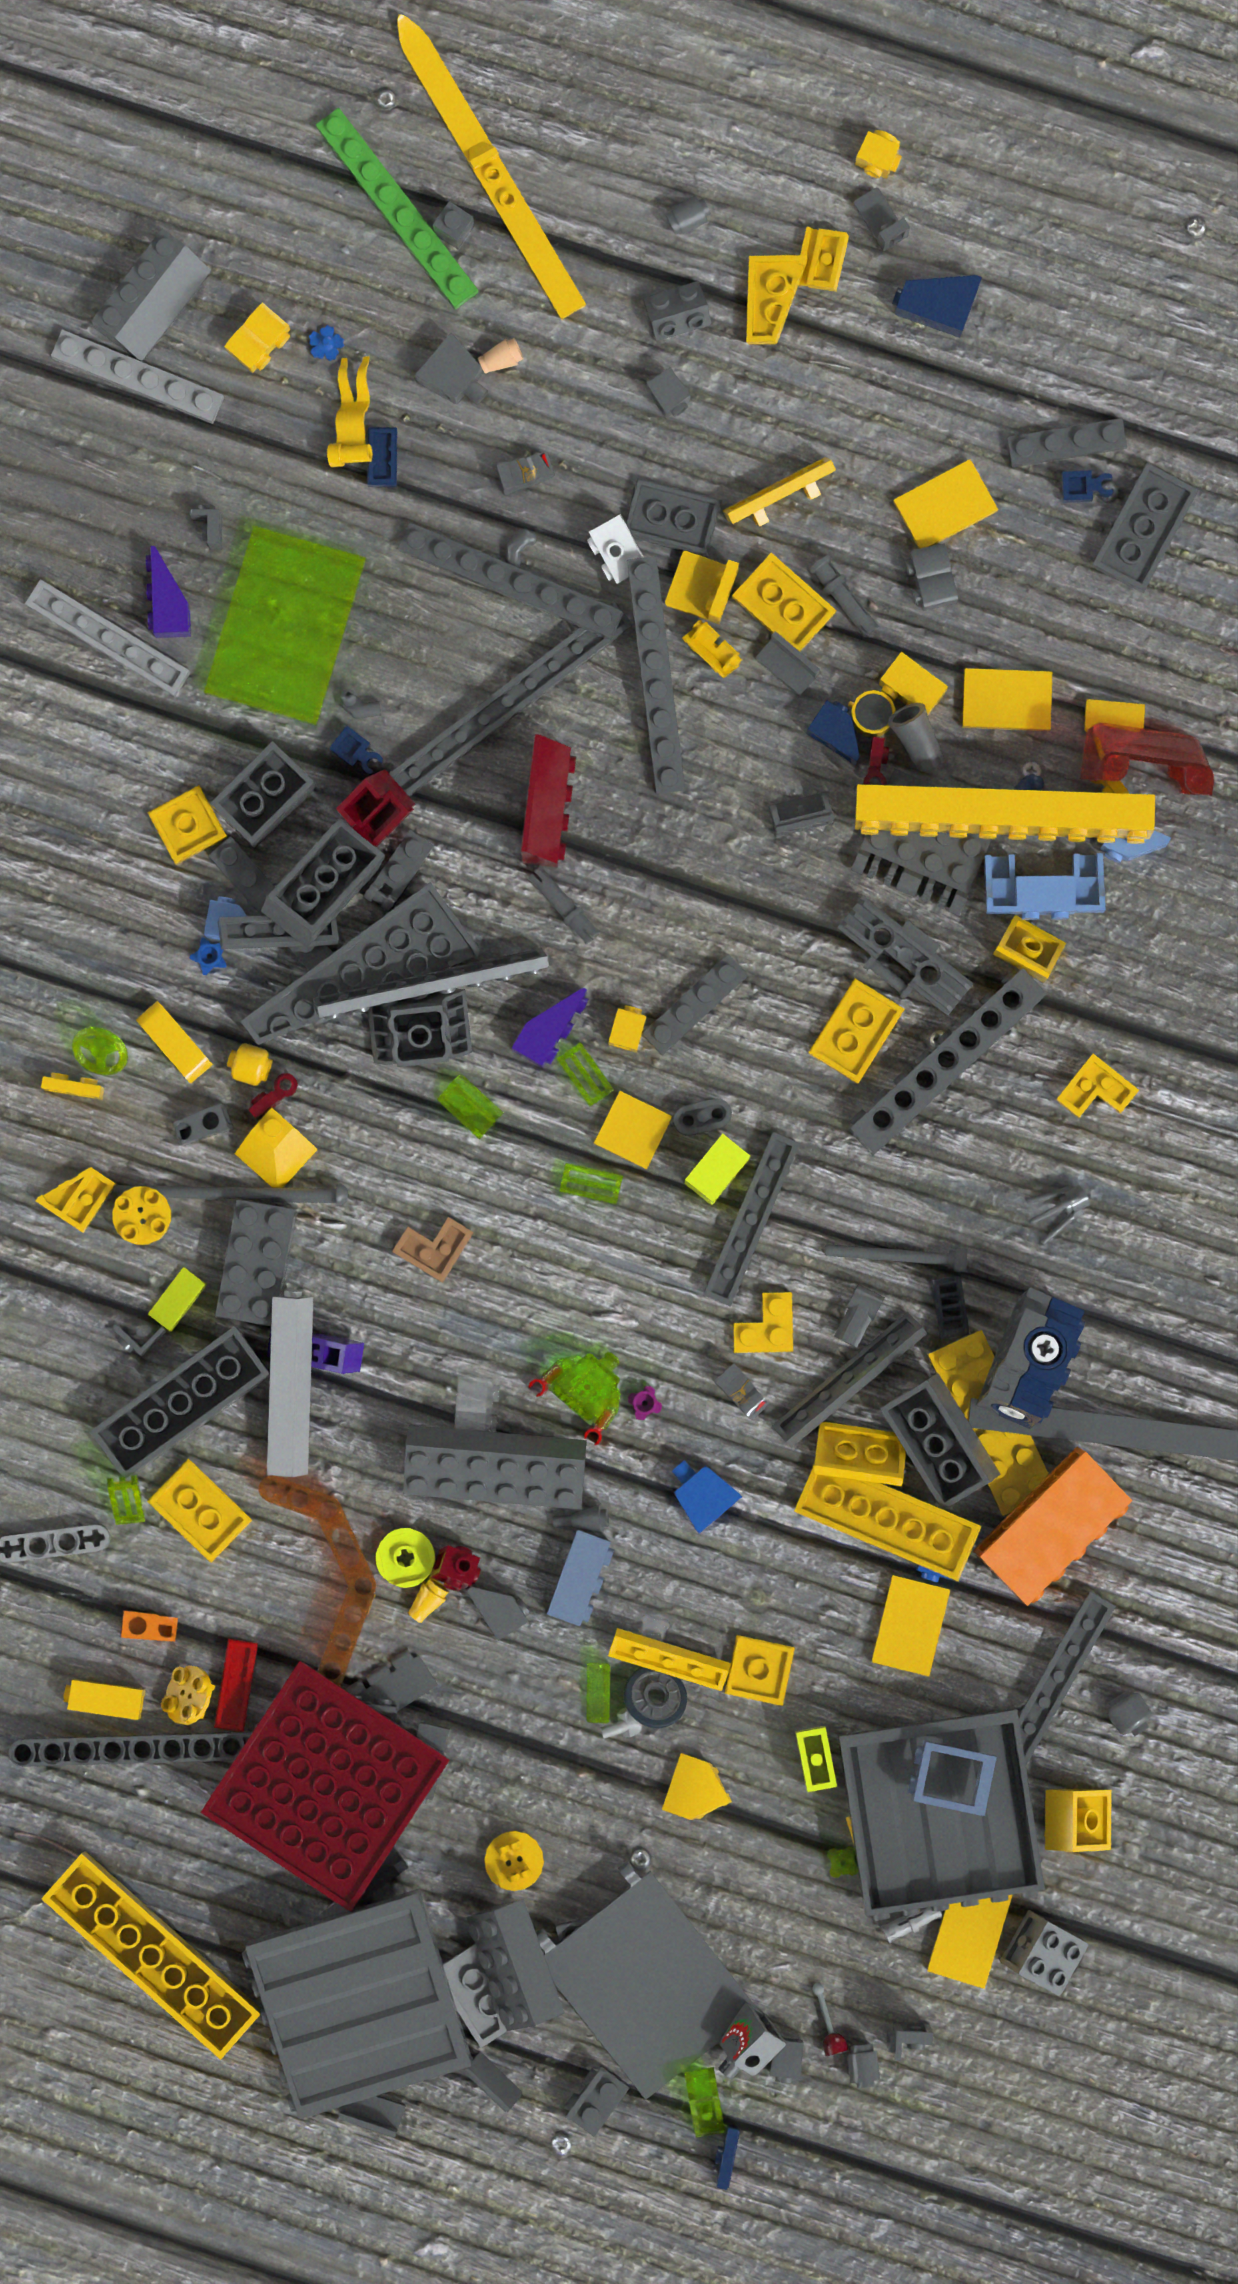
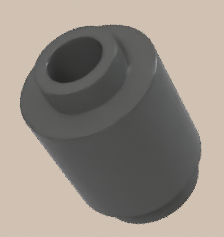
M693 196L671 207V211L665 215L676 235L680 232L685 234L707 223L706 216L711 213L703 198L698 200L696 196Z
M873 2043L849 2046L850 2054H847L850 2083H856L857 2088L874 2087V2081L880 2080L877 2051L873 2050Z

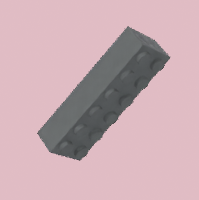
M234 1326L96 1426L90 1433L123 1479L129 1480L268 1379L270 1371L238 1327Z
M409 1425L405 1450L403 1494L581 1510L587 1440Z

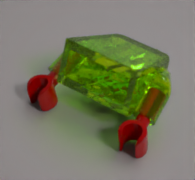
M606 1352L600 1360L591 1353L586 1354L584 1357L573 1355L560 1358L542 1374L543 1377L541 1379L532 1380L529 1383V1388L533 1387L536 1382L542 1385V1391L536 1397L545 1395L549 1389L591 1426L585 1431L584 1439L587 1438L590 1432H596L599 1438L595 1441L594 1445H598L602 1439V1430L608 1428L619 1410L620 1391L617 1385L620 1382V1378L613 1371L620 1364V1361L611 1352Z

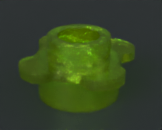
M848 1846L844 1850L832 1848L828 1851L827 1857L831 1861L829 1873L832 1877L839 1878L840 1875L847 1874L854 1876L858 1873L854 1847ZM842 1859L846 1860L845 1865L840 1864Z

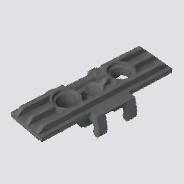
M864 896L861 897L837 927L871 955L863 968L867 971L871 969L901 993L900 997L903 1000L914 989L948 1016L973 985L970 980L935 953L941 946L939 943L932 940L910 920H907L903 926L899 925ZM885 929L890 933L891 941L887 945L881 946L875 942L874 933L877 930ZM882 953L889 958L891 956L909 970L908 973L914 977L909 985L877 960ZM931 966L936 970L937 978L933 982H925L921 979L920 970L923 967Z

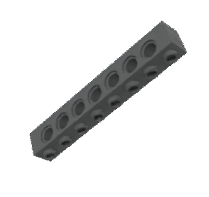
M1024 968L1018 973L1014 969L1001 980L1004 986L995 993L991 989L979 1001L982 1006L975 1013L970 1009L958 1020L961 1024L958 1029L953 1033L948 1029L936 1040L939 1046L932 1053L927 1049L915 1060L918 1064L917 1067L910 1073L905 1069L893 1080L896 1086L890 1092L883 1089L872 1100L875 1105L867 1113L862 1109L850 1120L853 1126L849 1131L872 1156L1047 995ZM1006 993L1015 994L1018 998V1005L1013 1008L1005 1006L1002 1000L1003 995ZM992 1013L997 1019L996 1026L992 1028L985 1027L981 1022L982 1014ZM967 1032L974 1036L975 1045L973 1047L966 1048L961 1045L959 1037L962 1033ZM943 1052L951 1054L954 1059L953 1066L949 1068L942 1067L938 1062V1055ZM921 1072L928 1073L932 1077V1085L927 1088L919 1086L916 1076ZM904 1092L910 1096L911 1103L908 1107L901 1108L895 1103V1095L897 1093ZM878 1112L885 1113L889 1117V1125L884 1128L877 1127L873 1122L874 1114Z

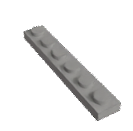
M65 330L61 331L51 354V358L211 424L214 423L224 396L220 393Z
M41 579L25 603L30 609L174 697L190 674V671Z

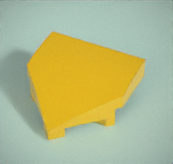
M1086 700L1084 730L1087 732L1086 740L1093 742L1105 754L1104 758L1110 764L1117 760L1118 756L1129 747L1138 744L1139 738L1143 735L1145 704Z
M681 1753L662 1810L689 1820L701 1819L704 1815L721 1806H726L732 1801L722 1785L717 1768L713 1767L709 1762Z

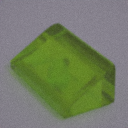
M462 1074L457 1076L437 1098L479 1140L503 1115V1112Z
M590 1662L587 1664V1722L602 1724L610 1722L609 1663Z

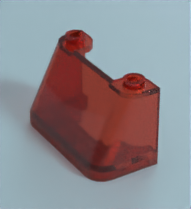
M1096 723L1088 729L1083 753L1081 780L1119 781L1127 774L1130 760L1168 765L1167 777L1174 779L1180 787L1179 794L1212 796L1214 774L1202 745L1196 737L1110 723Z

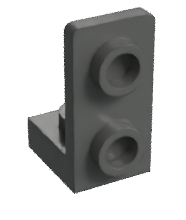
M874 188L854 201L855 208L883 251L908 237L910 226L905 218L898 220L879 188Z

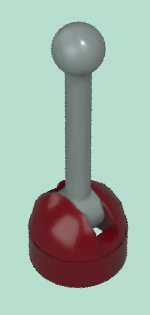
M821 1983L814 1984L812 1990L818 1997L828 2035L823 2041L825 2056L849 2050L845 2038L833 2030L823 1996L824 1986Z

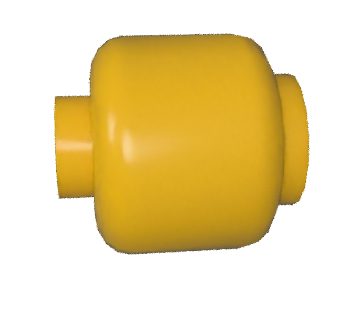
M244 1043L237 1051H231L227 1067L232 1068L231 1076L234 1080L257 1086L261 1081H267L273 1060L269 1058L267 1050Z

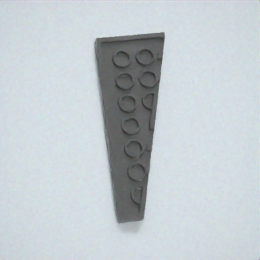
M429 882L246 1016L240 1023L254 1042L260 1045L323 1019L324 1017L319 1018L315 1011L313 998L443 970L479 955L481 950L432 883Z

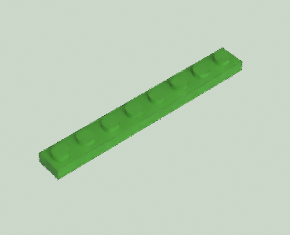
M337 108L316 124L318 131L453 308L456 310L479 293L467 274L340 108Z

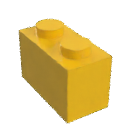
M903 652L898 655L879 682V685L883 687L881 692L888 695L891 700L895 701L897 698L906 706L913 703H923L928 715L948 689L946 684Z

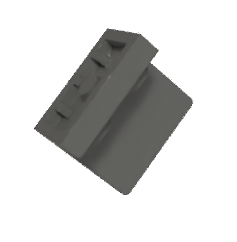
M1028 1910L999 1962L1024 1978L1060 1996L1085 1953L1088 1943Z

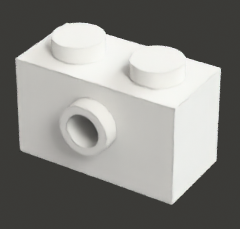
M621 514L589 531L591 537L587 541L594 554L600 553L605 563L601 567L609 581L614 579L616 583L627 579L629 577L627 560L644 558Z

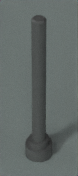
M825 1245L826 1256L948 1265V1268H954L955 1272H966L968 1249L956 1248L955 1251L950 1250L949 1253Z

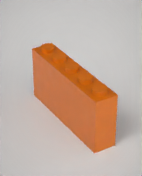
M1077 1446L973 1552L1020 1601L1028 1606L1043 1596L1044 1589L1051 1582H1056L1064 1575L1065 1568L1072 1561L1080 1559L1085 1554L1086 1547L1093 1540L1101 1538L1106 1533L1107 1526L1114 1519L1122 1517L1127 1512L1128 1505L1132 1502V1499L1086 1451Z

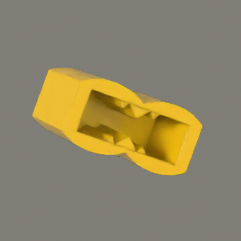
M262 302L245 323L233 334L224 347L230 355L250 372L253 373L256 369L261 371L271 360L270 352L275 347L279 349L283 347L290 338L288 334L290 327Z

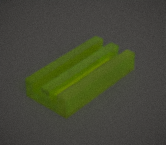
M581 1042L556 1058L589 1107H592L614 1091ZM578 1051H580L605 1087L604 1091L601 1092L575 1055ZM570 1058L595 1093L596 1096L591 1099L565 1060Z
M565 1163L559 1192L617 1205L623 1175ZM574 1171L615 1180L616 1183L615 1186L576 1178L569 1176V1172ZM567 1182L613 1192V1196L609 1197L566 1187Z
M137 1475L131 1476L130 1481H126L125 1476L119 1477V1482H114L113 1478H107V1488L116 1525L145 1522V1509ZM128 1489L133 1491L137 1509L136 1515H133ZM116 1490H121L127 1516L121 1515Z

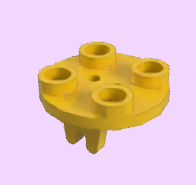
M147 1186L133 1187L126 1190L116 1199L112 1210L113 1224L117 1233L124 1240L136 1245H149L160 1240L168 1231L171 1223V1208L167 1199L158 1190ZM142 1207L143 1212H138V1208ZM141 1219H145L146 1223L141 1224Z
M176 1667L172 1672V1679L167 1686L166 1695L162 1699L161 1708L164 1712L168 1713L169 1718L175 1723L189 1725L204 1718L212 1691H214L216 1685L211 1684L207 1672L200 1667Z
M519 1831L504 1832L494 1838L487 1847L484 1859L486 1872L492 1882L500 1888L510 1891L524 1890L534 1884L541 1875L544 1864L543 1852L538 1842L528 1833ZM521 1856L523 1860L519 1862L517 1857ZM507 1860L511 1861L510 1866L506 1865Z

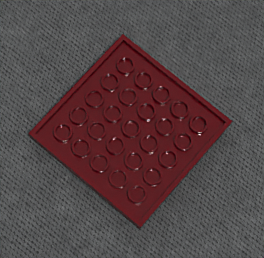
M300 1660L200 1813L351 1912L450 1759Z

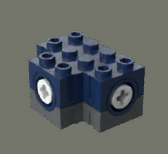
M1031 1287L1017 1299L975 1405L996 1415L999 1414V1416L1028 1429H1031L1037 1423L1041 1424L1044 1418H1048L1054 1404L1053 1401H1050V1398L1054 1391H1058L1060 1386H1064L1068 1380L1071 1369L1067 1368L1071 1358L1075 1359L1079 1352L1081 1342L1077 1340L1085 1325V1321L1081 1320L1084 1310L1057 1298H1051L1052 1296Z

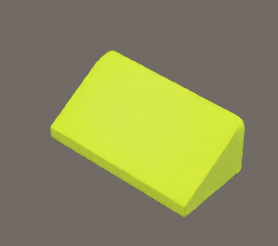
M183 1267L149 1311L148 1315L172 1332L207 1284Z

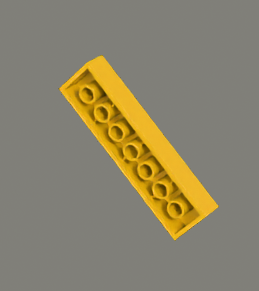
M86 1851L79 1855L42 1897V1900L220 2060L260 2016L261 2008Z

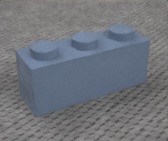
M577 1530L547 1615L577 1626H581L582 1621H589L594 1608L593 1605L589 1604L592 1593L599 1594L604 1577L599 1576L602 1565L609 1566L614 1549L609 1548L610 1541Z

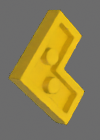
M1093 1053L1057 1097L1056 1101L1077 1118H1080L1096 1096H1098L1121 1114L1138 1093L1139 1089Z
M792 1292L762 1293L763 1323H733L734 1353L793 1352Z

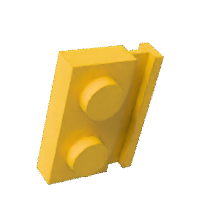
M806 227L800 255H807L808 260L798 286H808L809 288L837 292L849 239L847 232L826 229L817 230Z

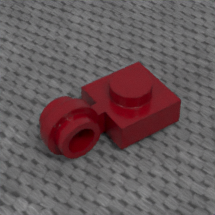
M873 737L868 774L864 778L863 785H870L872 779L879 780L880 785H887L886 777L880 773L881 764L887 765L889 747L884 746L885 738Z
M288 1073L280 1074L274 1081L275 1090L273 1092L271 1091L266 1094L263 1091L251 1100L253 1106L248 1110L257 1121L265 1116L271 1108H275L280 1104V1101L285 1097H290L296 1093L298 1082L293 1075ZM285 1080L291 1082V1087L288 1090L281 1089V1083Z

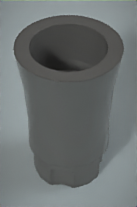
M923 703L909 704L891 715L888 725L898 736L919 771L924 773L930 772L943 764L944 755L940 750L941 746L934 734Z

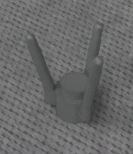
M1067 1185L1060 1190L1027 1199V1203L1032 1204L1062 1196L1059 1198L1060 1204L1030 1219L1029 1223L1031 1225L1063 1209L1067 1214L1072 1212L1041 1240L1040 1243L1042 1245H1045L1075 1218L1083 1215V1209L1090 1206L1088 1197L1080 1185L1073 1188Z

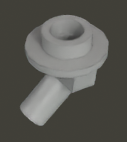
M625 1707L618 1712L616 1723L600 1727L603 1739L621 1733L623 1737H632L640 1733L643 1725L637 1722Z

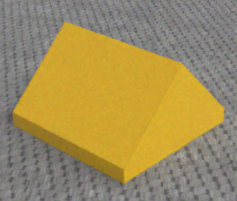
M1014 915L993 955L1019 970L1024 968L1030 976L1044 983L1051 974L1066 943Z

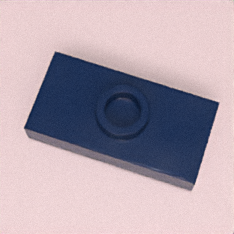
M368 427V444L371 445L373 453L372 461L368 462V487H397L398 429L396 427Z
M728 2124L724 2146H718L715 2164L720 2166L716 2187L727 2190L730 2185L740 2134L738 2126Z

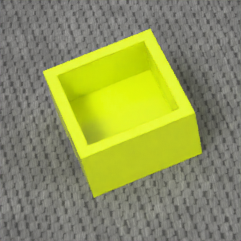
M722 1134L688 1175L684 1184L712 1206L749 1161L750 1155Z

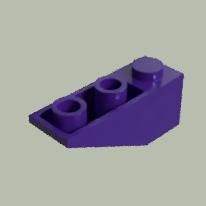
M150 546L151 555H146V571L151 572L152 583L147 584V600L152 601L153 612H148V629L153 630L156 638L191 637L190 606L155 546Z
M581 988L526 1022L512 1046V1051L541 1068L546 1063L551 1065L559 1052V1049L555 1048L561 1037L566 1040L574 1026L570 1022L576 1012L581 1014L589 1001L585 997L587 989Z

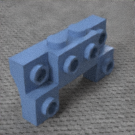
M1097 853L1096 855L1073 854L1072 876H1016V878L1015 855L1003 857L984 856L986 914L1022 915V920H1038L1039 915H1051L1053 920L1069 919V914L1104 913L1106 910L1103 853Z

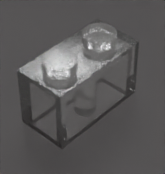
M458 1376L454 1429L496 1432L498 1414H492L493 1402L499 1403L500 1385L495 1384V1378Z

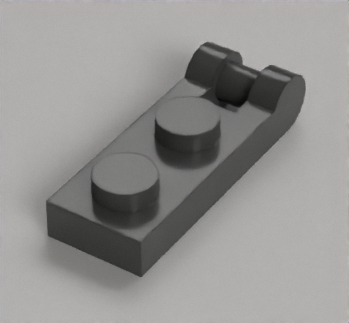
M409 830L374 883L365 893L364 898L370 902L374 900L382 906L381 909L386 913L390 912L435 848L434 845L412 830ZM384 884L393 889L389 896L380 891Z

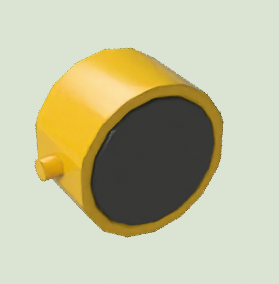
M876 690L866 691L859 695L855 702H849L848 706L852 708L853 726L861 735L870 738L880 737L890 730L891 727L888 725V720L895 713V706L888 695Z

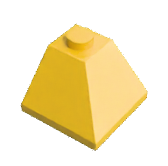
M271 1108L250 1131L234 1154L272 1188H284L318 1149L277 1111Z

